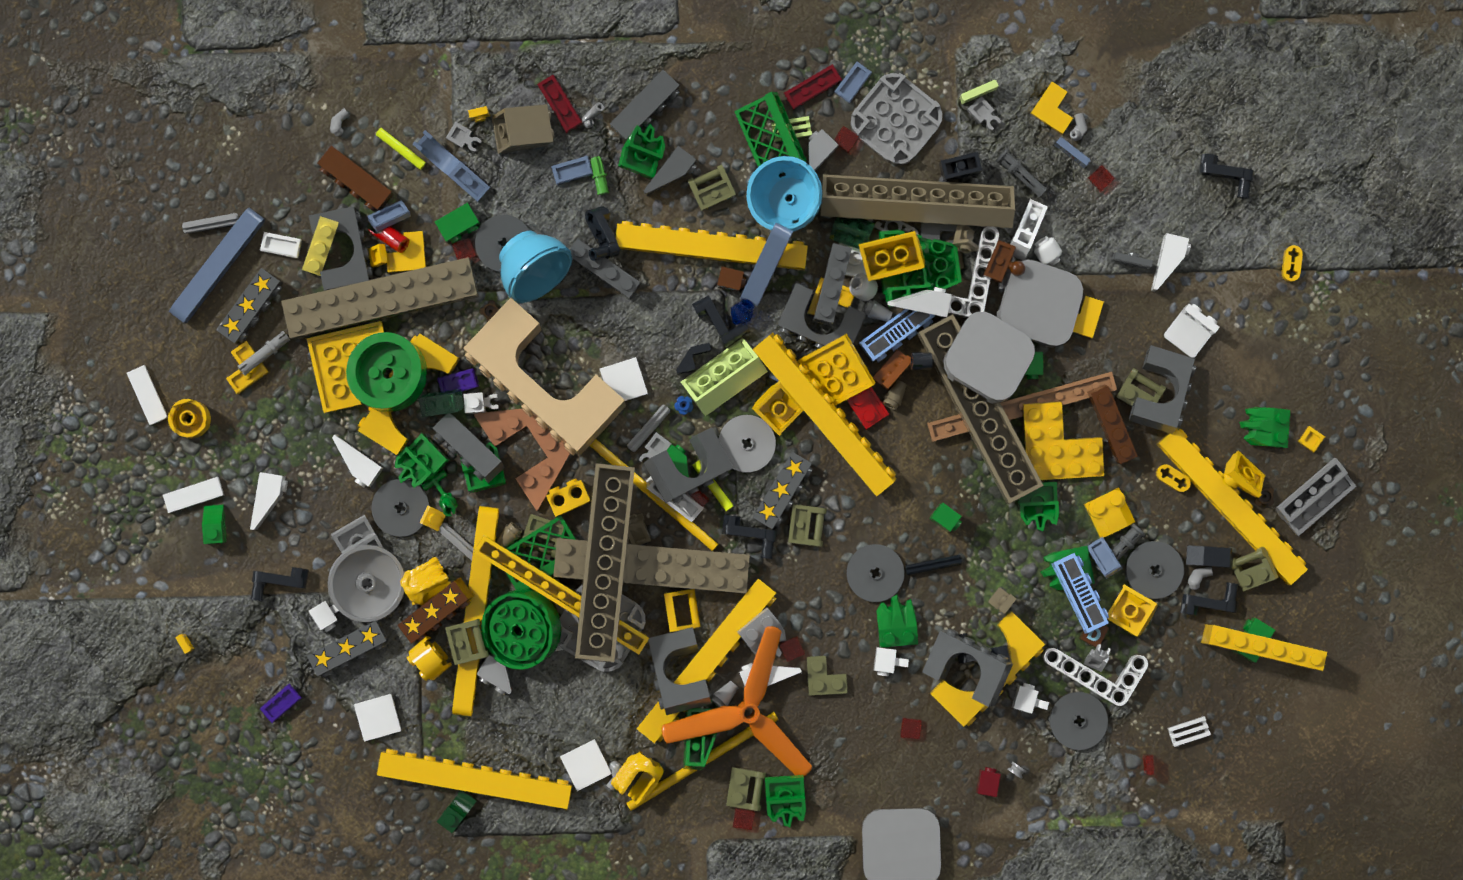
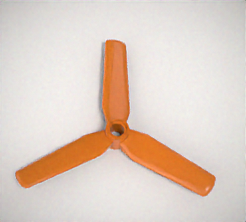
M773 626L765 628L744 688L743 702L738 706H721L662 725V736L665 742L673 743L728 731L746 722L749 724L753 735L794 775L806 776L812 770V765L775 722L762 715L758 709V705L766 693L782 633L781 630ZM752 708L751 715L745 716V710Z

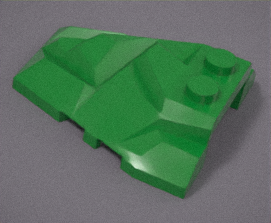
M880 231L879 239L904 234L905 231ZM917 235L925 260V268L880 278L882 293L886 297L887 304L888 301L921 291H934L935 287L947 289L961 283L957 247L953 243L937 239L930 240Z

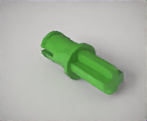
M600 156L591 158L594 174L592 179H595L597 195L608 194L607 173L604 172L602 158Z

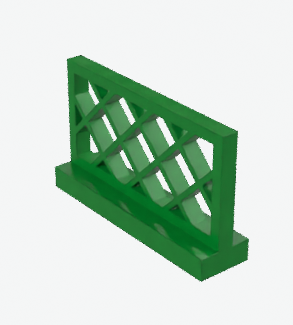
M770 92L764 97L734 111L758 167L769 160L768 157L771 149L780 152L778 157L786 154L789 157H795L807 162L778 92ZM765 101L768 106L766 115L758 112L759 105ZM746 110L753 112L750 123L743 120L742 112ZM756 114L765 117L762 127L753 124ZM768 119L773 120L776 124L774 132L765 129ZM752 127L760 130L757 140L750 136ZM764 132L772 134L769 145L760 142ZM776 136L782 138L783 145L781 149L773 147ZM759 144L768 147L765 157L758 155Z
M560 515L506 549L511 551L517 547L516 552H511L515 555L529 557L528 563H530L531 558L542 560L539 570L551 576L554 574L555 559L553 561L547 560L545 555L547 548L554 550L556 548L548 546L550 535L559 536L562 539H576ZM559 520L564 527L562 535L551 533L553 524ZM550 527L549 532L543 531L546 528ZM565 530L570 537L564 536ZM540 532L548 534L546 545L534 543L536 534ZM533 537V541H532V542L527 541L528 539H530V538ZM523 542L532 544L529 555L518 553L520 544ZM534 545L545 547L543 558L531 556ZM544 561L550 562V563L546 564L545 566H543ZM506 573L515 589L530 588L521 581L516 582L513 576Z

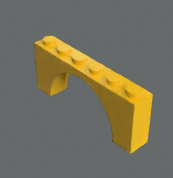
M420 333L418 336L415 335L410 341L423 354L427 365L426 369L439 370L450 375L460 358ZM393 370L391 371L389 378L393 376ZM369 407L368 410L370 412L367 417H363L360 420L358 431L392 453L399 455L409 439L397 429L391 411L381 412Z
M1011 611L997 624L1009 645L1013 663L1004 686L1014 682L1017 678L1015 674L1019 670L1023 672L1031 664L1029 660L1033 656L1037 658L1044 651L1042 647L1045 645ZM942 680L930 692L963 727L965 725L970 726L976 720L975 715L979 711L984 712L988 708L972 699L975 691L970 692L956 689L945 680Z
M1205 624L1201 641L1203 644L1266 657L1323 671L1327 656L1325 651Z

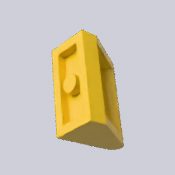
M695 589L664 594L670 632L700 627ZM688 594L692 624L677 627L673 596Z

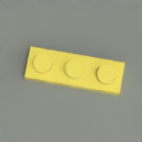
M320 216L302 270L321 276L320 271L323 270L339 222Z

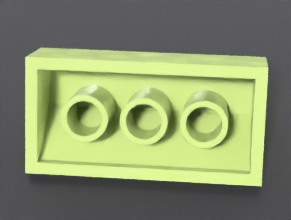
M742 337L682 380L681 383L706 416L768 371Z

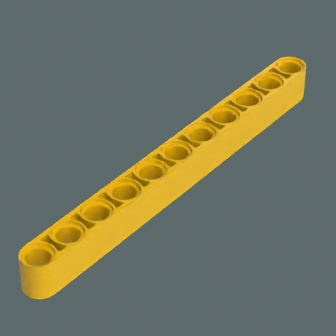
M479 506L468 586L474 597L469 600L471 603L465 609L464 622L480 619L481 623L487 608L492 563L474 553V550L484 535L495 542L499 508ZM472 627L466 629L472 653L476 654L478 650ZM480 659L458 664L452 714L472 717Z

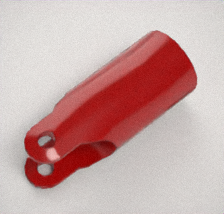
M391 226L383 229L379 234L368 229L372 235L398 253L404 252L406 250L405 247L409 245L410 240Z

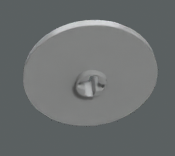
M753 415L737 416L726 423L719 435V441L734 470L740 472L757 471L766 466L774 455L776 446L774 433L771 427L759 417ZM749 438L752 447L745 449L743 448L742 440Z

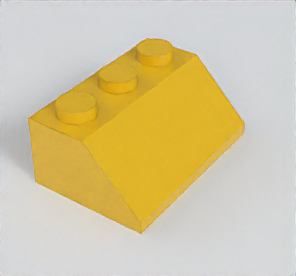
M916 231L859 244L868 281L925 268V260Z

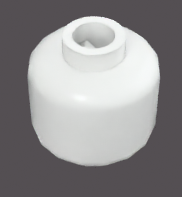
M1045 236L1035 243L1034 253L1041 263L1052 266L1060 261L1059 257L1062 254V249L1054 238Z
M860 273L851 279L849 289L850 293L862 301H869L876 295L878 284L875 280L868 281L867 275Z

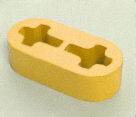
M1292 245L1284 251L1282 277L1287 282H1293L1300 277L1303 253L1299 246ZM1294 249L1298 256L1294 257L1293 262H1291L1292 256L1288 253ZM1291 265H1293L1292 271L1296 272V275L1289 278L1290 276L1286 274V271H1289Z
M1164 464L1156 470L1157 478L1175 491L1184 492L1190 488V479L1172 466ZM1167 468L1168 474H1170L1173 477L1169 478L1168 476H1165L1164 478H1162V472H1160L1161 469L1165 470ZM1174 479H1184L1186 486L1178 488L1179 484Z

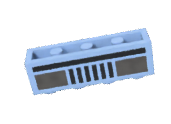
M905 309L862 340L859 345L872 362L875 360L880 362L887 357L886 352L891 348L895 351L903 345L901 343L902 340L905 338L910 340L917 335V329L922 326L925 329L932 324V318L935 315Z
M1073 553L1052 563L1051 565L1084 633H1089L1108 624V613L1105 608H1101L1099 601H1101L1097 591H1093L1090 586L1092 581L1088 573H1084L1082 569L1084 565L1080 556H1076Z

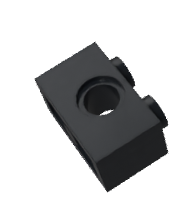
M978 152L941 160L939 163L943 182L982 172Z

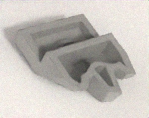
M365 515L331 534L341 553L359 545H375L383 548Z
M767 607L737 631L755 655L764 630L768 626L779 628L782 632L779 642L786 641L785 630ZM778 647L776 651V656L780 657L782 652Z

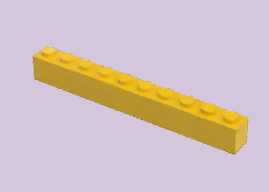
M622 221V224H617L616 230L617 243L619 248L623 250L756 265L766 243L765 237L747 239L746 235L736 234V237H729L728 233L717 232V235H712L706 230H698V233L690 232L688 228H679V231L671 230L670 226L652 228L651 224L641 223V226H634L633 222ZM793 241L792 244L788 243L777 267L805 271L808 246L804 245V242Z
M772 332L752 350L872 492L878 496L897 479L894 470L889 466L886 467L882 462V456L870 448L871 444L865 437L862 438L859 435L856 425L848 422L844 411L841 408L837 409L833 404V398L820 389L821 384L815 378L812 379L810 377L807 367L802 363L799 364L795 359V353L783 345L784 341L778 334L775 335Z
M1176 429L1173 434L1168 433L1156 445L1190 479L1193 485L1255 551L1257 548L1265 547L1277 575L1287 585H1292L1308 570L1305 567L1306 562L1300 556L1296 557L1291 552L1293 548L1287 542L1283 543L1278 538L1280 536L1273 527L1269 528L1265 524L1267 522L1260 513L1256 514L1252 510L1253 505L1247 499L1243 500L1239 496L1240 492L1237 488L1229 487L1225 483L1224 474L1221 471L1217 472L1213 468V462L1208 457L1204 458L1199 453L1201 451L1195 443L1191 444L1186 439L1188 436L1183 430Z
M485 535L483 536L474 553L579 617L580 594ZM619 619L617 642L639 655L649 637Z
M757 579L674 683L684 685L701 680L709 682L716 674L713 670L718 665L722 667L728 659L726 654L730 650L734 652L739 646L738 640L741 636L737 631L762 612L766 605L770 607L777 599L774 597L776 592L760 579ZM658 701L637 727V730L653 743L657 740L661 742L663 740L662 725L679 720L677 717L679 712L666 715L665 709L661 710Z
M386 749V752L383 751L380 754L378 776L557 808H569L572 785L568 784V780L557 779V782L549 781L550 777L538 776V779L531 778V774L519 772V775L511 774V770L500 769V772L492 771L493 767L482 765L481 768H475L472 763L462 762V765L454 764L455 760L443 759V762L436 761V757L424 755V758H419L416 753L405 752V755L397 754L398 750Z

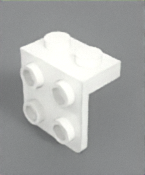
M1190 304L1186 305L1164 333L1165 339L1191 358L1198 354L1211 335L1215 334L1219 329V326L1216 325L1217 321L1211 316L1206 317L1201 313L1202 310L1195 304H1192V306Z

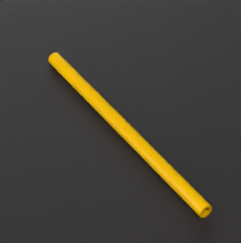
M597 439L590 445L611 465L628 467ZM634 472V485L711 551L717 547L718 543L695 523L690 522L648 490L647 482Z
M774 712L766 716L774 722L779 720ZM750 727L711 750L706 765L754 736ZM682 768L659 782L645 799V802L697 770ZM634 800L626 803L631 811L639 807L635 804Z

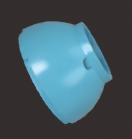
M789 156L772 158L759 166L748 181L746 195L748 208L755 220L771 231L775 223L793 232L802 229L813 221L821 207L823 195L821 182L813 168L801 159ZM780 173H785V174H786V176H783V177H781V178H780L779 175H780ZM788 195H792L793 197L792 201L790 202L786 200V197Z
M525 231L513 237L506 243L499 255L501 280L509 298H512L516 303H526L536 300L551 291L569 271L572 263L571 251L556 238L536 234L534 231Z

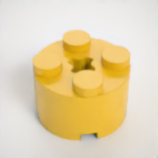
M182 399L177 401L172 406L168 415V423L172 431L185 438H198L210 428V412L204 404L196 400ZM188 415L193 416L191 423L186 421L189 418Z
M426 636L409 651L407 660L411 665L417 666L420 670V676L425 681L428 679L434 681L452 664L451 662L447 663V654L435 641L433 643L428 641L431 639L429 636Z

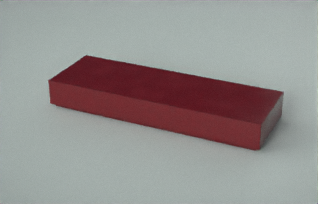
M832 64L784 92V96L792 109L795 110L842 82V78Z
M554 75L537 84L566 133L583 124Z

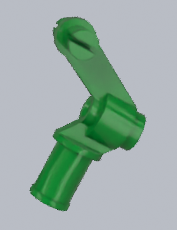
M443 469L421 485L425 491L435 485L442 495L439 505L443 509L444 515L452 516L451 511L454 515L458 503L451 493H446L439 483L448 476Z

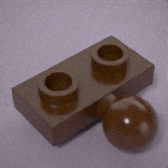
M998 240L985 270L984 277L1002 283L1007 269H1010L1014 276L1023 275L1026 269L1024 263L1021 261L1011 262L1016 247Z

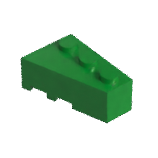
M694 708L686 710L685 718L712 709ZM717 733L684 740L683 769H704Z

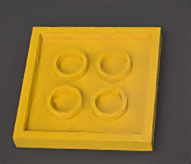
M847 333L798 360L800 364L802 363L807 367L810 377L812 379L815 378L821 384L820 389L833 398L834 405L849 399L876 383Z

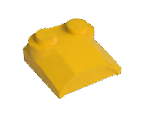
M780 382L772 385L755 402L752 408L779 436L804 411Z
M1238 450L1226 464L1224 481L1229 487H1239L1248 494L1259 498L1262 495L1261 491L1266 475Z
M1116 488L1084 504L1100 538L1102 536L1104 538L1135 523L1120 488Z
M1123 585L1120 594L1108 612L1109 618L1107 620L1128 631L1130 634L1139 637L1153 617L1158 604L1128 586Z

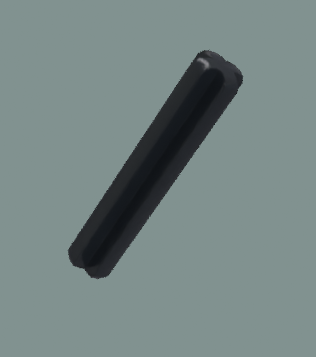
M961 555L909 564L905 566L907 575L961 565L962 558Z

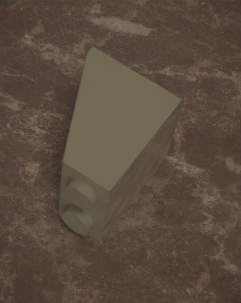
M547 104L504 108L492 116L498 154L543 147L553 142L554 131L550 125L551 113L548 110Z

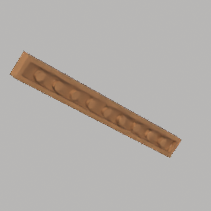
M1112 372L1001 402L1000 404L1008 419L1013 420L1023 417V404L1062 402L1063 406L1088 399L1087 392L1101 385L1109 386L1111 392L1116 391L1117 388ZM960 414L927 423L932 442L969 432Z

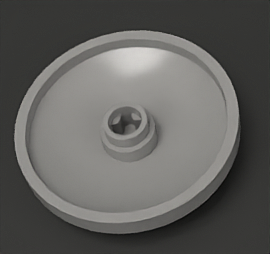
M375 545L352 547L342 553L331 567L328 576L330 599L343 615L359 622L380 620L393 612L403 597L404 589L400 584V580L404 575L403 568L397 558L384 548Z

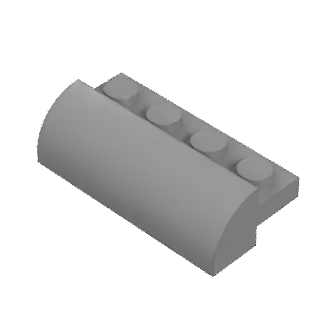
M1333 458L1275 509L1280 518L1299 536L1352 491L1356 485L1347 475L1348 472L1338 459Z

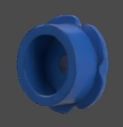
M680 396L677 398L674 407L680 414L686 415L693 410V401L688 396Z

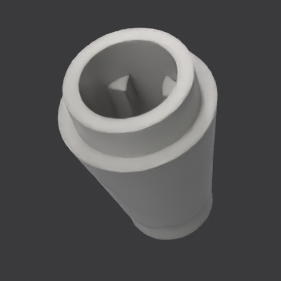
M876 300L867 301L863 309L868 318L888 322L892 316V312Z
M729 681L712 694L711 701L717 707L728 706L738 687L732 681Z

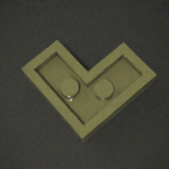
M826 656L807 657L809 695L847 693L846 674L827 675Z

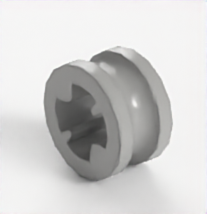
M1012 761V767H1008L1007 770L1022 779V774L1027 771Z

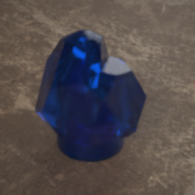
M744 298L731 307L732 322L738 325L739 323L751 321L754 304Z

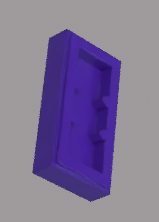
M475 368L437 378L442 397L479 387Z
M289 683L264 704L260 710L271 723H274L301 700L302 697Z

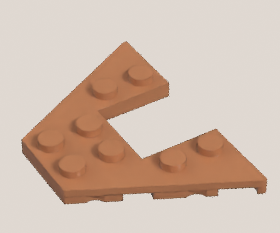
M522 409L474 414L495 447L527 426L546 454L547 458L516 478L536 511H538L570 456V453L565 449L564 443L562 441L558 443L551 436L548 428L546 430L541 428L535 420L536 417L534 415L529 417Z

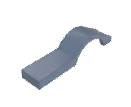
M424 130V136L418 143L414 142L412 145L478 202L490 187Z

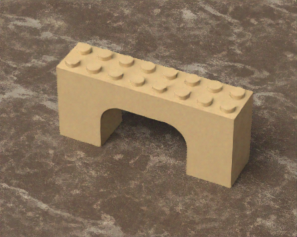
M510 298L463 348L466 353L464 356L473 366L477 364L481 370L480 372L486 378L492 377L494 385L502 392L506 390L508 392L507 395L516 405L520 403L523 408L522 410L529 417L534 415L537 424L544 430L548 428L551 436L558 443L562 441L565 449L574 456L576 453L580 457L626 407L625 400L597 375L574 398L569 400H557L542 389L518 365L521 352L540 333V324Z

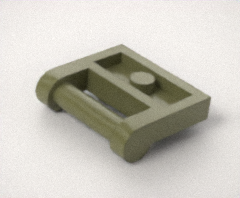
M722 164L711 172L695 179L687 180L701 211L736 196ZM721 176V181L698 191V185Z
M1132 368L1115 398L1131 407L1137 397L1157 403L1164 393L1166 386L1158 385L1138 373L1137 369ZM1135 379L1156 392L1155 395L1151 396L1131 384L1132 380Z
M793 504L788 543L822 547L823 521L827 509ZM811 513H817L814 540L808 539Z
M530 514L522 538L551 520ZM557 522L554 523L551 533L562 535L563 525ZM550 527L546 528L543 531L549 532ZM540 532L536 536L547 539L548 534ZM550 535L549 540L555 542L554 547L556 548L557 538L561 537ZM523 542L520 544V547L531 548L532 544ZM534 545L533 549L544 553L545 547ZM547 548L546 554L555 558L556 550Z
M1265 547L1257 548L1255 552L1240 558H1232L1231 569L1234 570L1243 591L1278 578ZM1258 558L1263 562L1245 570L1241 567V565Z
M480 619L445 627L455 665L489 656L488 651L485 650L479 626L481 624ZM472 627L478 650L476 654L472 653L466 629Z
M732 767L726 806L760 811L761 791L766 773ZM750 776L756 777L752 803H746Z

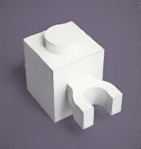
M483 392L463 394L465 413L467 415L486 413V407L499 409L498 405H491V400L498 398V394H492L485 398Z
M326 601L309 610V614L320 631L325 630L328 632L336 627L334 623L337 622L334 614L339 612V610L334 605L329 607Z
M876 647L873 670L878 671L877 675L889 676V673H894V666L908 667L909 659L896 658L897 650Z
M1024 683L1023 686L1018 685L1012 708L1032 713L1034 706L1047 710L1049 702L1037 699L1039 691L1034 690L1035 686Z

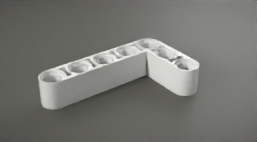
M987 226L980 234L979 249L976 254L968 299L951 296L948 315L968 318L972 314L970 307L973 305L978 306L980 312H984L990 279L979 277L977 270L980 268L986 270L990 258L984 259L981 256V251L988 250L992 256L999 238V232L995 227ZM986 231L994 233L993 240L985 238ZM975 287L983 289L982 296L974 294L973 290ZM951 303H960L961 310L953 311Z
M1048 648L1043 652V660L1046 664L1118 706H1122L1128 701L1148 667V661L1144 656L1133 655L1114 684L1058 649ZM1051 651L1057 654V659L1054 662H1050L1047 658L1048 653ZM1137 658H1140L1143 662L1140 669H1136L1133 664ZM1068 661L1073 663V670L1070 672H1066L1064 669V664ZM1084 671L1090 674V679L1087 682L1081 680V674ZM1126 675H1131L1133 678V682L1129 686L1124 684V677ZM1101 681L1106 683V690L1103 692H1099L1097 689V685ZM1118 691L1123 694V699L1120 702L1114 700V694Z

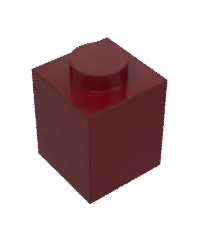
M985 767V770L980 769L976 789L977 794L997 797L1001 776L1000 773L996 772L997 769Z

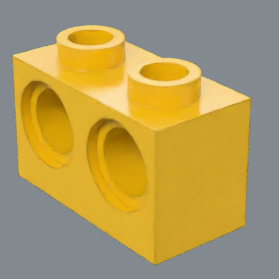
M576 478L567 482V486L562 489L558 486L549 490L550 494L546 495L555 517L591 502L582 480L577 481ZM576 487L582 490V495L579 498H573L571 494L572 490ZM558 495L564 497V504L562 506L554 504V498Z

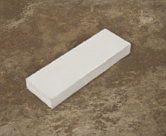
M143 365L127 372L149 425L167 419L168 415L146 366Z
M215 477L164 494L163 498L168 513H172L224 496L219 477Z

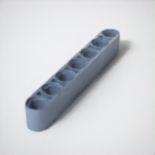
M247 208L171 306L169 313L184 324L191 319L265 221L262 216L251 208Z

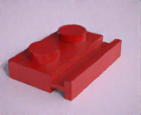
M872 387L847 399V402L865 429H868L889 415Z

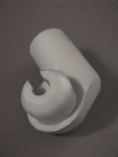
M596 103L582 117V123H584L586 128L594 126L593 119L604 110L602 103Z
M345 108L331 119L330 131L337 137L343 134L342 122L350 116Z
M1083 113L1074 115L1076 126L1070 132V138L1074 141L1082 139L1087 132Z
M1211 566L1195 569L1191 573L1188 584L1192 590H1197L1200 587L1203 577L1213 576Z
M613 761L609 765V769L612 770V779L622 767L621 763ZM611 779L606 786L614 791L615 788L611 785Z

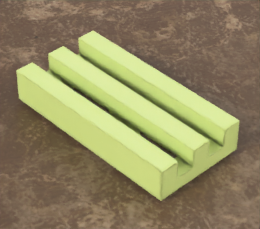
M996 80L990 81L961 94L959 99L962 104H965L997 90L998 83Z
M809 116L789 119L791 124L806 122L804 125L792 126L794 131L807 128V132L796 133L797 138L812 135ZM771 122L772 131L774 132L776 124ZM775 137L774 142L782 141V138Z

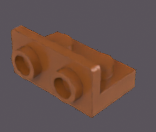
M897 350L875 374L873 379L888 390L910 365L911 357L905 356L900 350Z

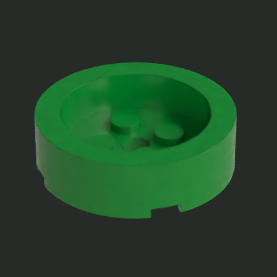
M382 332L370 335L357 344L349 356L346 377L350 390L363 404L381 412H396L413 404L421 395L427 380V365L421 351L409 340L395 333ZM392 369L393 376L389 379L385 378V370Z
M516 589L498 597L489 604L482 617L481 634L486 649L490 650L497 662L512 669H528L546 660L554 653L561 638V621L556 608L545 596L530 589ZM518 625L523 631L521 635L515 633V626Z

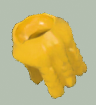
M437 557L431 558L428 562L417 566L415 569L404 572L400 584L412 605H424L451 584L448 581V575L443 572L444 568L439 564L440 561H438Z
M642 751L629 756L611 781V785L623 795L638 772H643L627 794L635 801L637 806L645 802V799L658 785L664 772L658 762H655L652 758L645 757Z

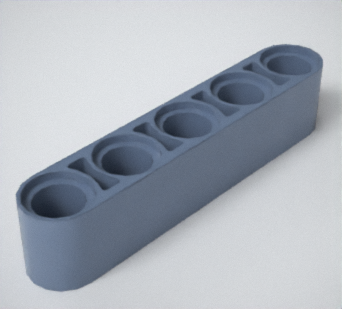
M775 223L742 292L741 300L755 307L759 305L792 236V230Z

